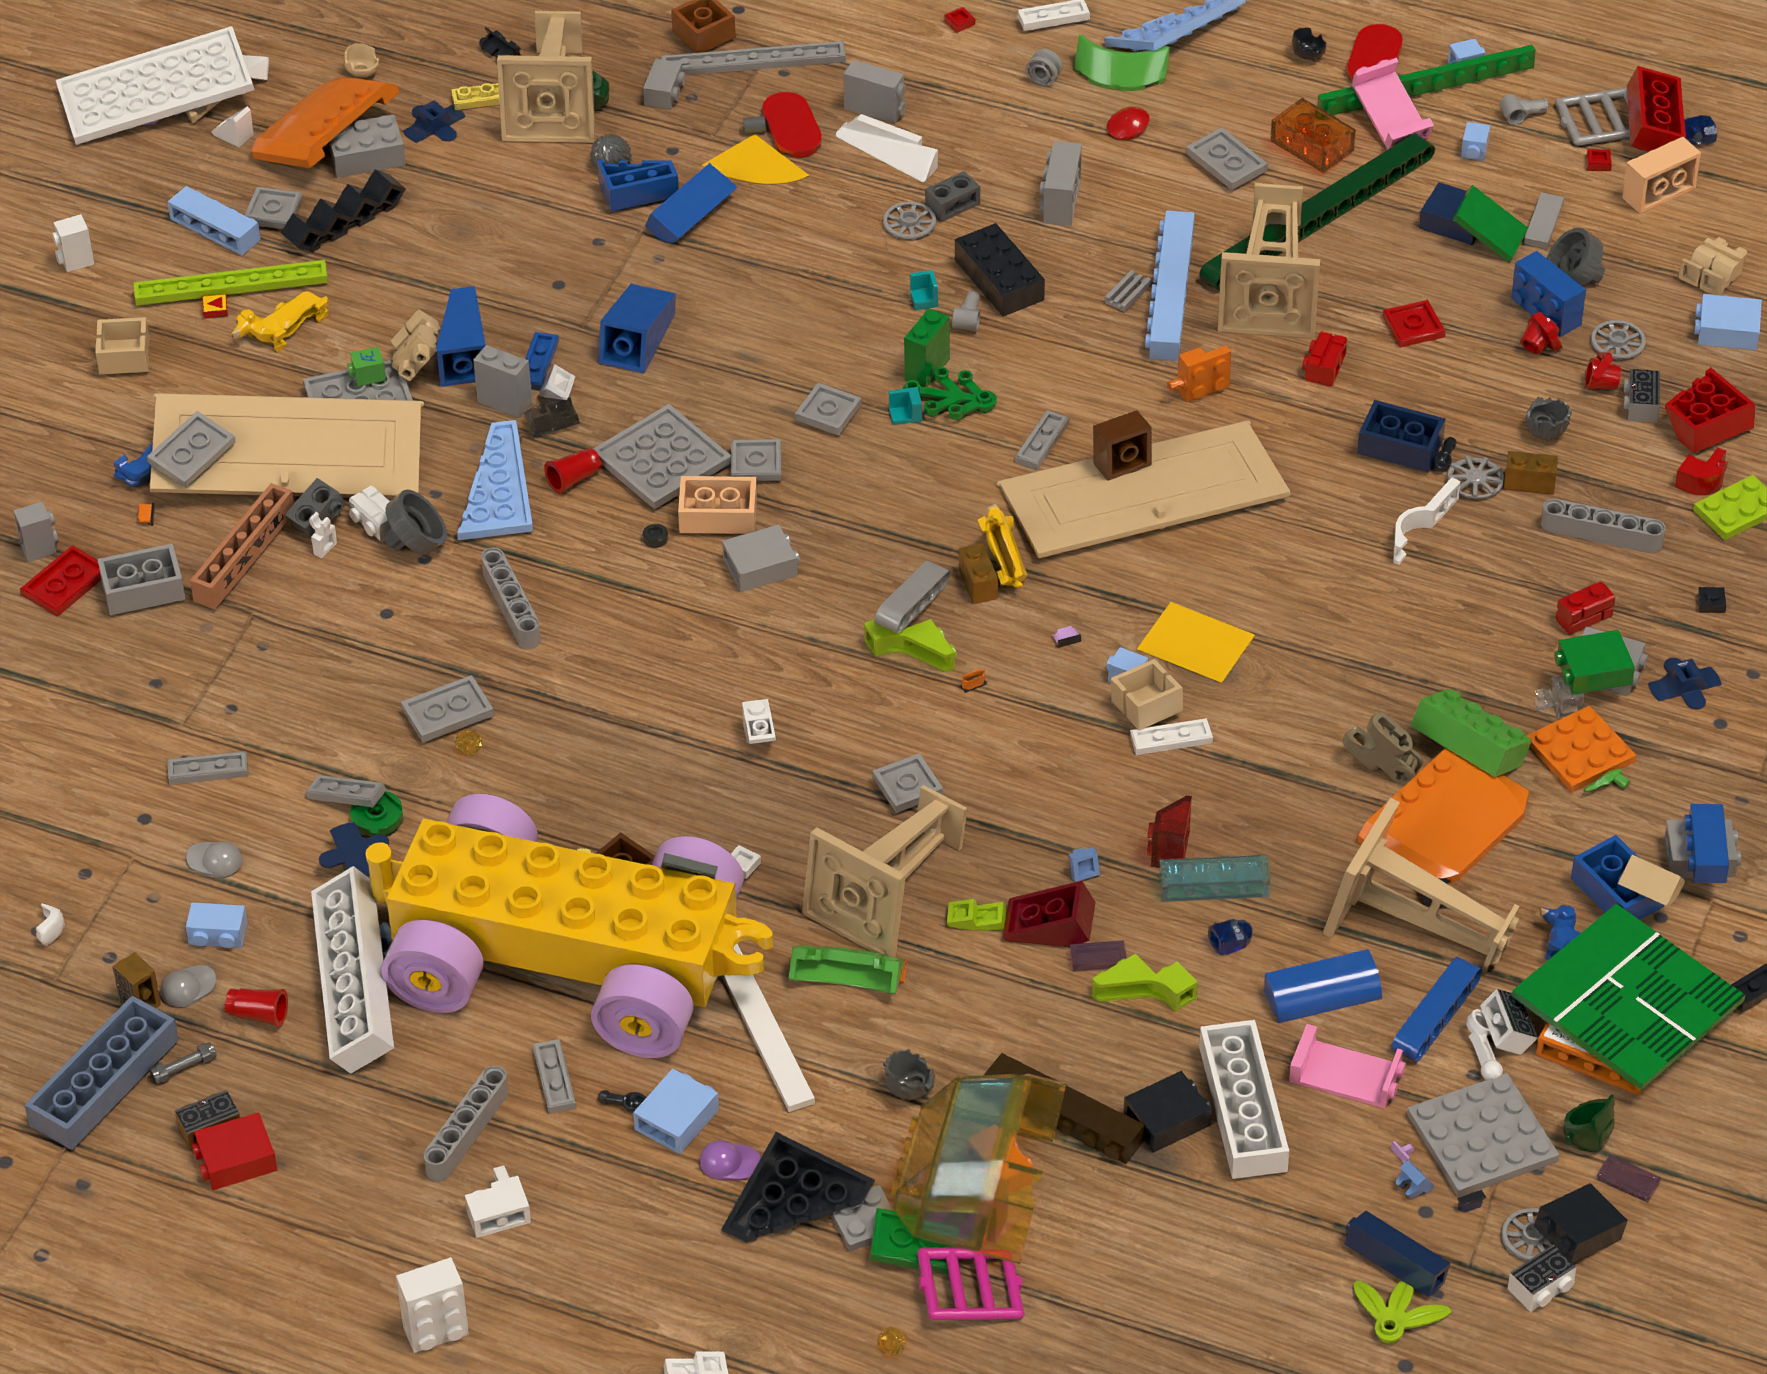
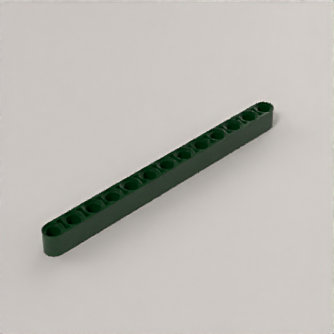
M1412 134L1304 201L1301 209V223L1298 226V243L1427 163L1435 153V146L1420 135ZM1267 224L1264 229L1263 241L1285 242L1286 225ZM1250 236L1224 252L1246 254ZM1262 250L1260 255L1278 256L1283 251ZM1222 253L1206 262L1199 273L1200 278L1217 291H1220Z

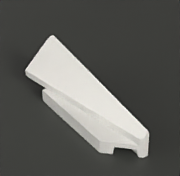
M861 114L853 121L845 122L836 132V137L921 182H926L938 168V150L922 146L921 136Z

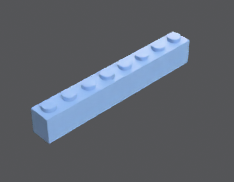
M1166 210L1165 220H1160L1159 234H1163V236H1158L1157 250H1161V252H1156L1155 266H1159V268H1154L1153 282L1157 283V285L1152 284L1151 299H1155V301H1150L1149 315H1153V318L1148 317L1147 332H1151V334H1146L1145 348L1150 349L1149 359L1178 361L1194 233V212Z

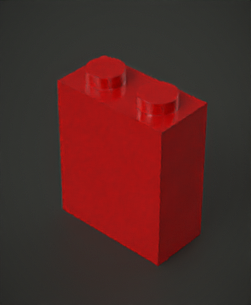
M259 1112L194 1131L196 1143L192 1144L193 1153L196 1160H202L203 1164L199 1165L203 1181L209 1180L212 1191L278 1171L275 1153Z

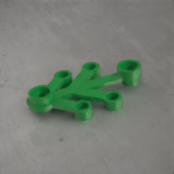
M938 367L934 370V380L941 383L946 390L921 387L919 382L915 380L907 381L903 386V389L918 387L920 398L924 396L943 399L939 402L934 400L925 402L924 413L929 417H934L939 412L948 408L949 418L959 420L963 415L974 410L982 413L990 412L997 404L996 395L991 391L981 390L973 381L972 372L968 370L958 373V383L961 386H965L971 393H964L949 378V371L945 367ZM960 402H967V403H966L965 405H963V406H961L960 404H958V403H960Z

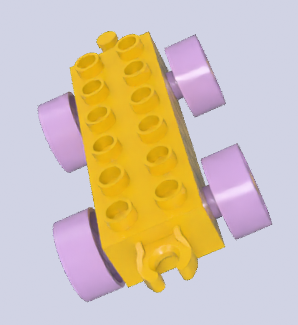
M472 794L460 798L453 805L446 822L423 818L403 862L392 860L391 849L385 843H374L366 850L365 855L369 867L372 895L376 901L387 904L392 943L381 967L383 980L388 988L401 1000L429 1012L450 1013L463 1008L470 999L482 971L484 960L602 985L591 1011V1021L597 1033L610 1045L625 1053L643 1058H661L672 1054L678 1049L691 1018L693 1005L706 1007L717 976H751L763 972V954L759 952L751 955L738 954L734 950L736 944L743 940H751L764 950L773 947V933L765 924L747 918H737L736 900L744 881L743 871L738 861L721 846L697 837L683 836L665 841L658 848L652 864L645 865L601 854H592L548 843L537 842L538 832L534 822L521 808L497 796ZM664 853L718 866L715 879L662 868Z

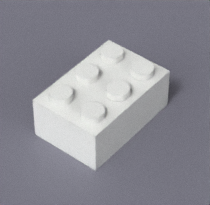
M451 1257L396 1275L403 1328L414 1353L430 1350L437 1345L449 1341H457L469 1335L463 1283Z

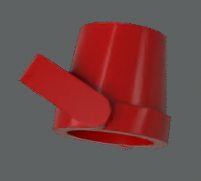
M1541 312L1533 314L1520 340L1522 346L1535 354H1541L1547 345L1555 353L1563 348L1557 335L1559 332L1558 326Z
M1600 352L1596 358H1590L1587 370L1585 371L1586 389L1617 390L1621 378V366L1612 364L1614 358L1610 352Z

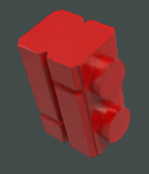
M1321 331L1316 340L1312 339L1309 347L1310 356L1305 355L1302 364V370H1305L1306 381L1320 382V384L1326 386L1334 384L1347 353L1348 339L1345 336L1336 334L1333 336L1332 333Z
M1597 582L1558 599L1556 620L1568 634L1577 632L1613 616L1615 596L1603 582Z

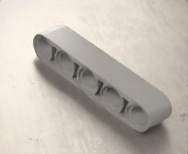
M1549 499L1543 504L1541 526L1548 532L1648 553H1656L1663 548L1665 525L1657 519L1559 499Z
M494 547L485 549L481 554L483 576L517 643L524 649L537 647L541 641L539 620L501 549Z
M925 561L881 604L876 613L874 623L899 634L944 590L949 581L951 571L930 561Z
M500 1066L487 1067L426 1148L424 1163L428 1179L441 1182L451 1175L507 1098L508 1083L505 1069Z

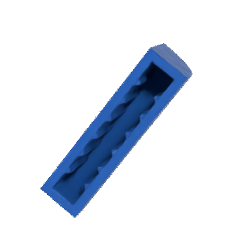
M709 163L650 214L645 227L660 240L674 243L734 192L737 186Z
M1369 949L1265 973L1264 993L1278 1023L1382 999L1379 973Z

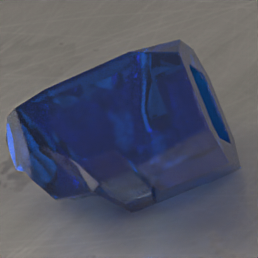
M1700 115L1684 120L1686 140L1691 144L1708 145L1716 142V124L1710 116Z
M1231 919L1221 923L1215 922L1208 926L1210 943L1220 955H1229L1242 950L1251 942L1253 928L1245 920Z

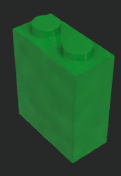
M929 308L904 337L905 381L915 380L919 382L921 387H928L934 379V370L938 367H944L950 360V316Z
M1619 630L1559 640L1558 650L1554 652V659L1557 667H1561L1563 682L1569 686L1572 695L1633 684L1635 666Z

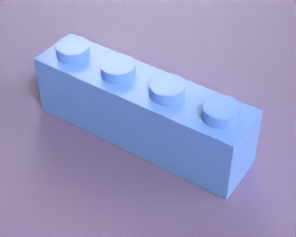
M186 186L168 201L171 220L241 256L261 240L258 222L219 203L217 200L203 195L199 191Z

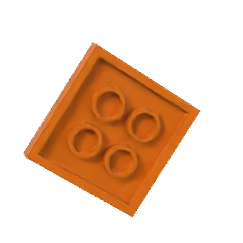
M1590 705L1526 735L1532 739L1529 748L1571 793L1593 783L1610 770L1622 769L1636 762L1637 755Z

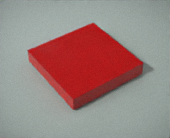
M1428 300L1383 310L1382 317L1400 348L1445 338L1446 331Z

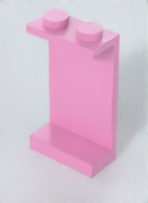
M1397 58L1389 61L1382 60L1377 65L1369 68H1360L1355 72L1351 84L1387 150L1412 134H1418L1424 139L1429 138L1434 127L1430 118L1421 119L1395 72L1399 62Z
M1306 1024L1290 1065L1289 1082L1386 1109L1389 1098H1395L1398 1083L1395 1082L1397 1078L1402 1079L1405 1071L1406 1062H1402L1403 1050L1397 1049L1392 1062L1316 1041L1317 1027Z

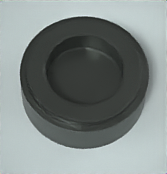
M651 524L645 527L643 530V542L645 545L651 548L664 546L668 542L667 528L661 524Z

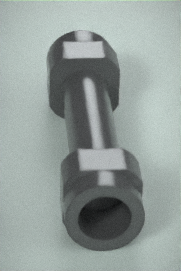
M211 1042L203 1043L196 1046L197 1051L165 1066L162 1062L155 1065L154 1068L149 1069L153 1082L156 1085L170 1080L169 1075L200 1061L203 1064L212 1061L213 1058L217 1057Z

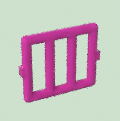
M920 1248L918 1250L917 1256L921 1273L919 1288L920 1291H924L928 1315L931 1320L1023 1318L1024 1309L1020 1294L1022 1280L1021 1276L1016 1274L1013 1254L1010 1248ZM930 1259H946L955 1308H939ZM958 1259H974L983 1308H967ZM986 1259H1002L1011 1308H995Z

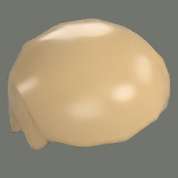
M366 44L348 46L344 55L346 70L358 78H367L375 74L379 66V58L375 56V49Z

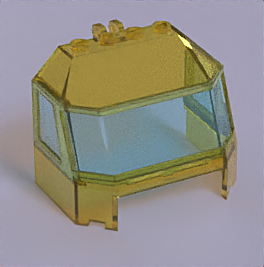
M1032 1074L958 1075L921 1106L919 1116L912 1117L909 1133H913L912 1138L906 1137L903 1153L907 1154L906 1158H900L897 1176L893 1181L890 1193L891 1196H895L893 1209L913 1236L1020 1264L1036 1198L1031 1197L1034 1181L1040 1183L1043 1171L1012 1163L1010 1158L1017 1133L1053 1142L1067 1084Z

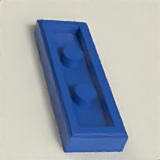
M534 333L525 358L529 360L531 390L540 391L559 343V335Z

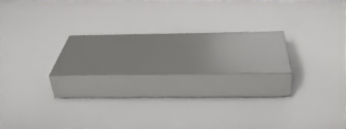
M1541 192L1524 239L1525 245L1548 249L1564 204V197Z
M1046 410L1016 454L1015 463L1038 470L1068 426L1069 417Z
M246 751L167 760L169 785L248 777Z
M318 775L307 789L306 794L308 799L374 807L385 793L386 788L384 783Z
M560 1039L532 1044L549 1114L576 1109V1102Z

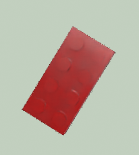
M1637 66L1627 84L1631 147L1650 152L1681 137L1686 139L1681 78Z

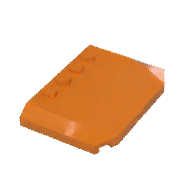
M339 76L317 87L259 135L250 151L252 157L256 160L311 168L325 156L322 147L374 103L386 105L400 93L397 84Z
M1445 748L1392 797L1399 801L1400 804L1387 835L1385 847L1436 878H1447L1450 883L1459 881L1523 820L1529 790L1503 774L1494 777ZM1387 802L1366 821L1358 834L1357 843L1362 845Z

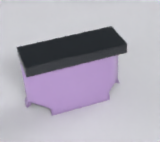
M1072 626L1057 629L1058 632L1055 635L1052 634L1058 648L1081 642V634Z

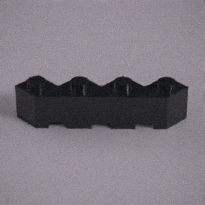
M375 169L363 189L347 184L336 203L320 198L309 218L293 213L281 233L297 248L315 252L321 248L320 244L328 240L333 242L348 234V229L356 225L359 227L374 220L375 215L383 210L387 213L394 209L406 188L390 174Z

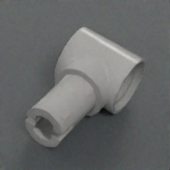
M1509 94L1500 100L1499 107L1508 123L1517 125L1531 114L1547 113L1548 102L1546 98L1527 100L1519 99L1515 94Z
M967 292L964 304L960 308L955 307L952 320L953 329L977 332L980 321V310L977 309L980 296L977 292Z

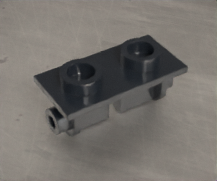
M487 27L484 28L488 35L482 37L479 41L482 50L492 56L497 52L495 55L496 59L498 55L522 56L519 52L521 48L512 40L507 42L506 38L497 30L493 32Z

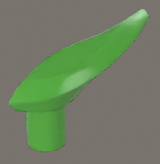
M1613 769L1606 772L1583 790L1584 792L1592 791L1614 782L1623 789H1626L1631 781L1621 774L1622 769Z

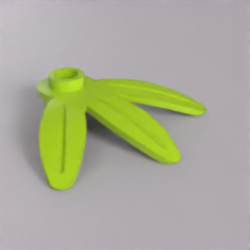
M1362 1281L1353 1283L1358 1300L1367 1312L1377 1320L1375 1324L1377 1337L1386 1344L1397 1342L1403 1336L1404 1329L1438 1322L1451 1313V1309L1444 1305H1425L1406 1312L1411 1302L1414 1288L1403 1281H1400L1392 1291L1388 1307L1385 1306L1383 1299L1373 1287ZM1390 1326L1394 1329L1388 1330L1385 1327Z

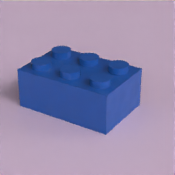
M1538 251L1515 262L1511 295L1515 303L1522 306L1531 316L1541 312L1545 317L1551 319L1559 328L1557 334L1559 337L1582 325L1585 288Z
M1617 835L1574 857L1571 879L1604 912L1618 904L1641 920L1664 907V904L1618 884L1631 855L1638 856Z

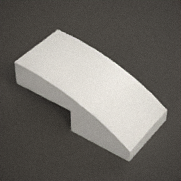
M696 1352L694 1359H665L663 1364L664 1374H728L724 1352Z

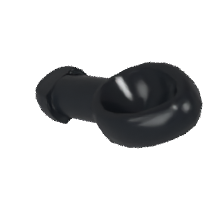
M1446 438L1442 451L1435 454L1433 467L1436 471L1443 472L1450 467L1452 462L1451 453L1457 444L1455 438Z
M602 1090L598 1094V1101L600 1103L623 1106L628 1112L632 1113L647 1098L638 1092L620 1095L610 1093L609 1090Z

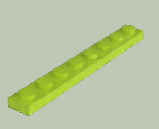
M325 260L133 283L136 306L198 299L208 295H230L328 283Z

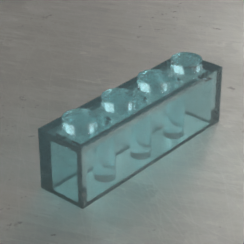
M1267 855L1160 860L1159 883L1162 902L1269 897L1270 874Z

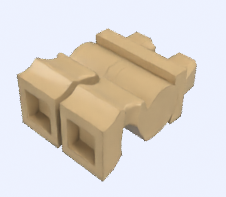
M1720 237L1715 240L1707 238L1703 245L1695 249L1691 260L1682 259L1679 279L1696 287L1700 285V289L1712 295H1723L1724 289L1729 287L1730 282L1742 274L1747 250L1741 247L1733 250L1728 247L1726 240Z
M418 309L408 320L406 326H403L391 340L392 345L397 349L392 356V368L399 371L398 374L408 381L412 380L437 351V345H435L437 342L436 336L441 329L437 320Z

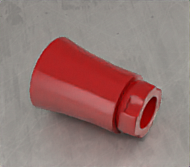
M588 448L572 455L546 462L544 473L550 487L556 493L562 494L574 484L599 471L602 468V463L598 453L594 449Z
M229 989L225 1001V1012L228 1015L264 1022L277 1027L283 1025L288 1010V995L285 989Z

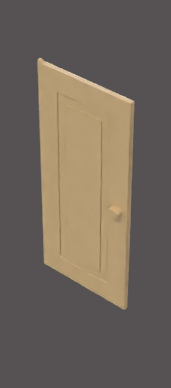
M155 393L153 395V398L156 399L152 451L196 411L235 436V443L186 488L151 465L150 492L261 495L269 484L272 483L292 490L293 496H301L314 480L318 478L337 490L341 497L345 498L362 493V490L371 485L387 499H393L403 490H412L418 493L421 407L424 406L423 401Z
M1249 420L1152 443L1151 466L1109 481L1094 465V458L1000 480L996 483L1001 488L1038 558L1155 529L1163 530L1168 526L1290 496L1289 488L1250 426L1251 422Z

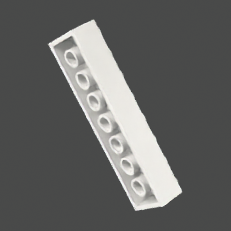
M354 866L311 891L329 1056L333 1062L349 1073L355 1072L394 1049L387 986L381 973L383 953L376 900L372 895L370 878Z

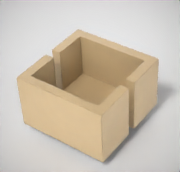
M146 317L97 320L96 359L99 374L148 372L150 337Z
M1155 659L1110 678L1112 703L1123 714H1126L1127 718L1138 730L1183 711V687L1171 675L1167 676V671Z

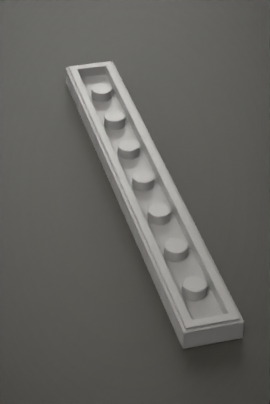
M837 41L661 56V60L681 62L683 72L686 75L840 63L846 62L844 42Z

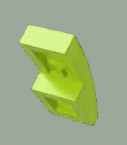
M975 899L949 902L948 927L979 931L1004 929L1006 920V906L1004 902L977 905Z

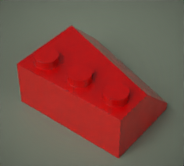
M1710 367L1705 371L1704 377L1695 379L1688 390H1682L1667 402L1665 410L1678 440L1692 453H1696L1754 428L1756 404Z

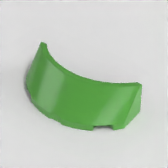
M1079 35L1074 70L1078 74H1084L1089 77L1088 82L1102 88L1120 91L1144 90L1147 84L1154 83L1160 85L1165 82L1169 69L1170 46H1164L1155 51L1119 52L1098 46L1084 35Z
M796 945L792 947L789 980L844 984L896 994L904 966V959L890 957L887 954L849 948Z

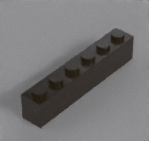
M1003 1053L998 1056L984 1074V1092L991 1098L998 1099L1010 1105L1013 1109L1034 1117L1040 1123L1050 1125L1062 1134L1081 1141L1087 1147L1095 1148L1105 1153L1113 1160L1127 1164L1144 1142V1124Z

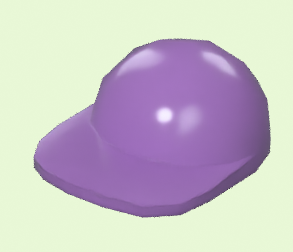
M718 1140L704 1147L700 1156V1167L707 1176L716 1180H747L751 1177L761 1158L760 1154L749 1146Z

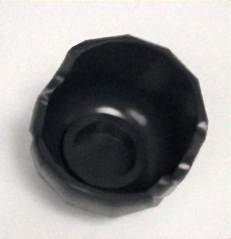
M1298 28L1294 30L1291 45L1294 54L1306 60H1315L1325 53L1327 43L1321 34L1318 37L1314 36L1311 28Z

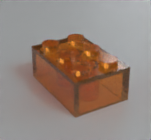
M1301 98L1271 120L1270 141L1320 172L1325 173L1354 151L1356 129L1306 99Z

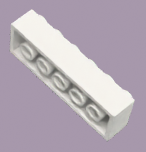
M1255 1020L1200 1027L1199 1049L1232 1179L1288 1172L1289 1148Z

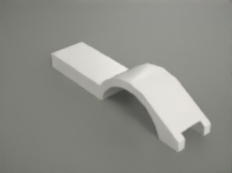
M1451 478L1425 507L1408 509L1399 516L1395 527L1393 563L1399 565L1406 558V553L1402 550L1408 541L1404 536L1406 532L1416 528L1432 529L1459 499L1461 481Z

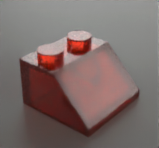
M1186 795L1157 811L1155 821L1149 822L1147 837L1152 838V840L1148 841L1147 856H1151V867L1183 871L1190 835L1192 796Z

